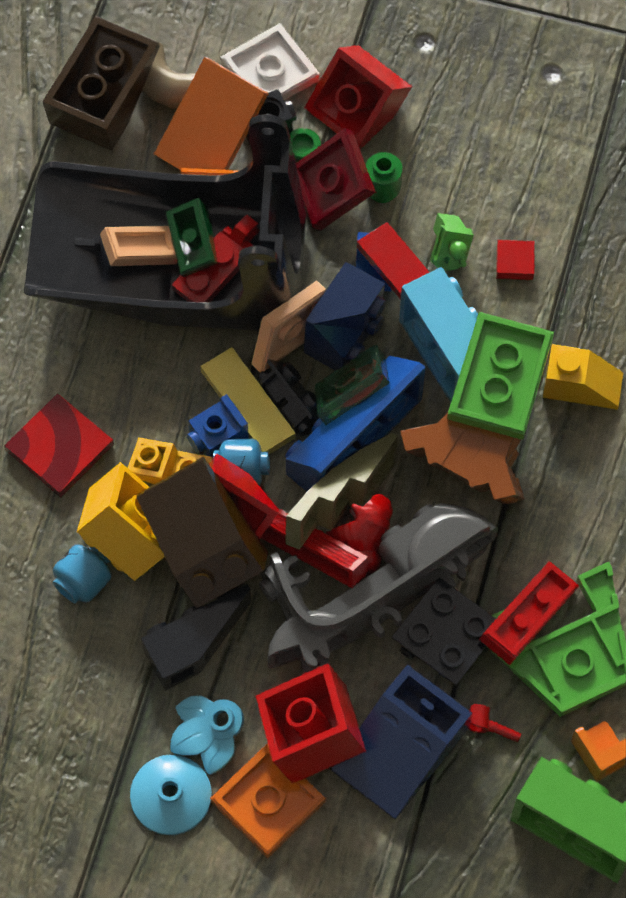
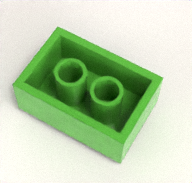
M541 756L516 798L510 820L618 884L626 870V801L622 804L608 796L609 791L595 781L588 780L584 782L572 775V769L565 763L556 759L548 761Z

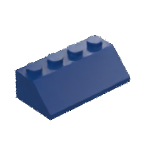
M390 355L381 364H373L370 368L381 367L383 369V374L376 386L365 396L353 403L346 405L343 404V401L338 403L341 404V407L335 416L328 417L327 414L322 415L313 425L312 433L303 442L301 440L296 441L287 451L285 456L286 475L307 492L338 464L360 449L387 436L422 400L425 366L423 364Z

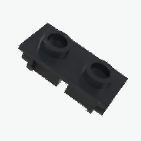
M269 359L267 363L272 368V371L267 369L261 372L258 376L259 384L275 406L278 407L287 399L288 403L280 412L295 433L299 432L301 436H304L312 430L313 425L311 423L324 415L321 411L323 404L313 392L305 390L299 382L302 377L292 364Z

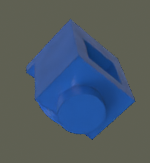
M227 394L220 398V402L188 421L190 433L186 436L192 448L198 454L203 452L206 456L213 457L214 450H219L224 440L249 439L248 422ZM218 424L221 425L218 429H211Z

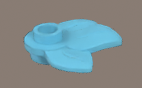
M198 695L184 699L176 706V711L184 722L177 727L172 735L171 752L184 756L201 754L203 766L207 774H214L223 769L235 754L234 737L239 734L243 727V712L236 703L226 699L212 702ZM226 712L229 717L227 724L218 726V715Z

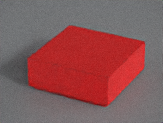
M497 240L496 279L533 280L535 241Z

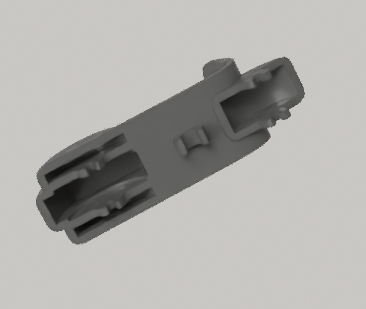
M440 503L434 507L432 504H428L414 514L411 522L402 528L400 525H396L381 537L382 542L379 545V554L387 563L385 566L325 606L314 611L306 607L298 589L303 588L309 583L310 574L307 571L299 577H294L289 573L292 568L298 565V558L291 556L282 564L278 553L270 555V566L261 573L263 580L259 582V586L271 603L275 600L280 603L286 621L276 630L269 644L268 667H278L299 659L303 672L307 673L314 670L313 668H316L317 665L323 666L329 663V653L352 643L370 630L381 639L384 637L385 631L380 624L389 618L399 627L402 622L399 611L427 593L439 577L453 588H455L456 584L453 577H451L452 575H457L464 582L466 578L464 567L466 568L468 564L479 558L486 551L487 545L497 537L498 528L487 518L471 509L454 504Z

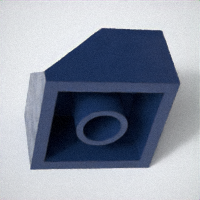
M345 262L306 319L304 353L340 374L344 373L349 364L355 366L365 349V346L362 344L368 335L374 337L384 322V317L381 313L387 303V300L383 299L385 283Z

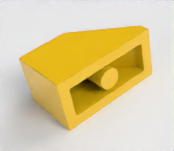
M552 344L542 398L618 410L623 372L590 350Z

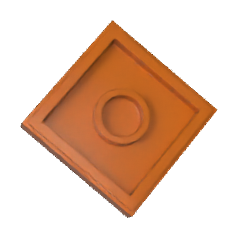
M267 743L210 798V801L254 846L269 858L326 802V798L306 778L292 784L273 763Z

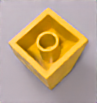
M120 462L89 488L77 533L87 545L95 547L107 557L117 570L126 573L135 581L165 556L136 498L137 494L148 489L149 486Z

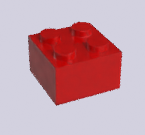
M329 663L256 695L272 761L292 784L366 752L347 686Z

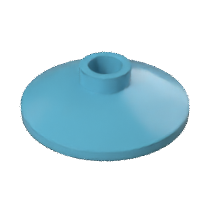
M164 755L146 763L134 777L130 790L131 806L137 819L147 829L162 835H178L195 828L205 818L210 808V798L212 797L210 781L204 770L193 760L179 755ZM174 785L178 788V791L174 796L167 797L162 793L164 787Z

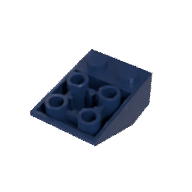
M406 665L383 693L359 728L366 752L334 765L331 771L396 820L469 729L472 713L409 665Z

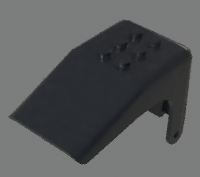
M258 115L253 117L249 121L248 126L253 160L244 169L226 175L168 174L51 161L42 165L37 174L24 293L28 296L165 326L260 330L262 318L301 292L306 210L286 121L274 115ZM197 198H200L209 209L214 237L227 226L234 229L246 215L258 223L259 233L250 242L254 246L244 248L239 252V271L211 302H188L173 291L172 284L181 275L178 262L171 265L110 266L100 237V233L105 227L169 226L166 211Z

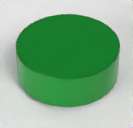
M298 128L289 133L296 163L321 146L319 136L311 129Z

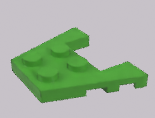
M606 562L577 576L576 582L591 607L592 614L532 641L511 665L507 664L488 648L560 717L626 686V640L621 626L617 594H615L613 570L610 562ZM504 610L491 616L497 619Z

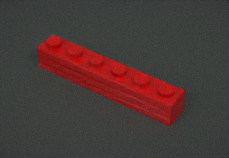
M279 509L278 514L261 536L267 542L296 556L298 559L351 588L356 586L367 575V556L316 528L300 550L286 545V516L288 513L282 509Z

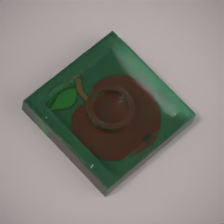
M373 345L315 384L317 413L325 426L390 383L385 354L378 345Z

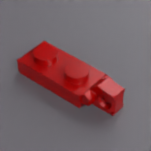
M246 215L234 229H231L229 226L225 227L222 232L220 231L214 237L217 264L185 277L180 275L172 284L173 291L188 302H211L239 271V252L244 248L254 246L250 242L259 233L258 223Z

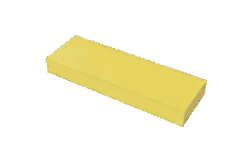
M233 347L200 366L202 374L218 396L221 398L227 394L248 422L249 438L256 439L259 442L262 452H269L271 454L296 438L295 431Z

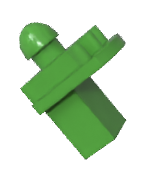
M437 213L433 228L437 237L430 261L437 268L442 267L445 271L466 267V260L473 239L472 229L466 228L459 216Z

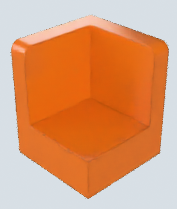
M606 721L587 731L583 727L574 731L571 742L596 782L626 766V738L619 741Z

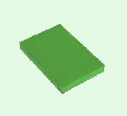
M479 312L447 419L523 440L554 332Z

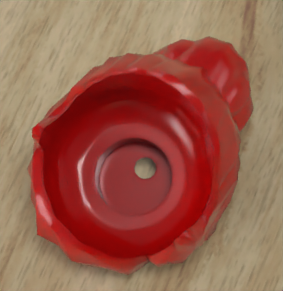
M382 494L373 495L364 506L353 503L350 513L355 520L335 527L325 533L367 556V575L377 571L381 565L382 557L379 554V545L382 542L381 537L390 529V519L393 513L391 501Z

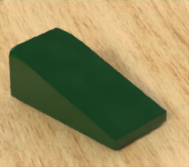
M197 198L166 211L181 275L185 277L217 264L211 217L208 207L202 200Z

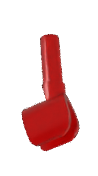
M473 704L468 709L472 713L470 731L474 733L489 731L515 742L519 741L521 737L520 732L489 720L490 708L488 706Z

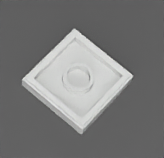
M280 23L220 57L223 67L267 93L279 89L284 101L320 80V73Z

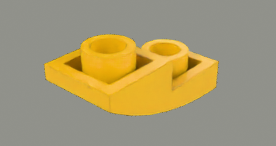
M138 437L128 469L141 480L155 485L202 457L210 464L213 457L178 451L173 443Z

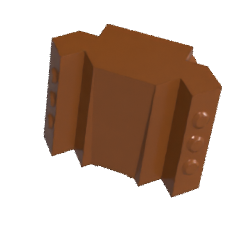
M448 412L438 423L400 431L405 451L416 457L426 456L429 465L448 473L479 492L491 490L494 500L502 504H513L517 501L525 500L519 479L514 477L515 474L511 469L519 456L516 448L521 439L448 420Z

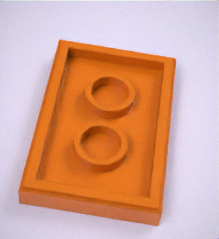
M204 57L154 155L179 170L182 168L229 170L248 134L249 121L258 115L269 93L215 61Z

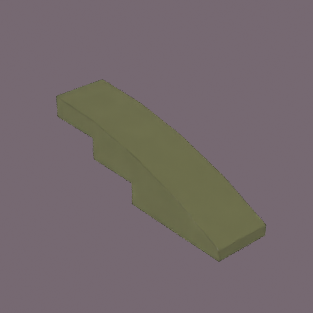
M390 433L360 449L331 469L312 486L286 516L285 544L300 550L317 525L332 530L348 506L351 507L353 503L364 506L376 493L396 464L398 435Z

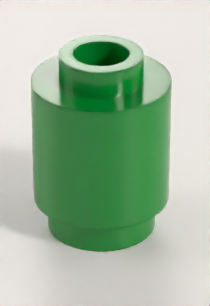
M387 152L372 155L368 159L366 167L376 193L370 197L378 203L390 202L401 191V161L395 155Z

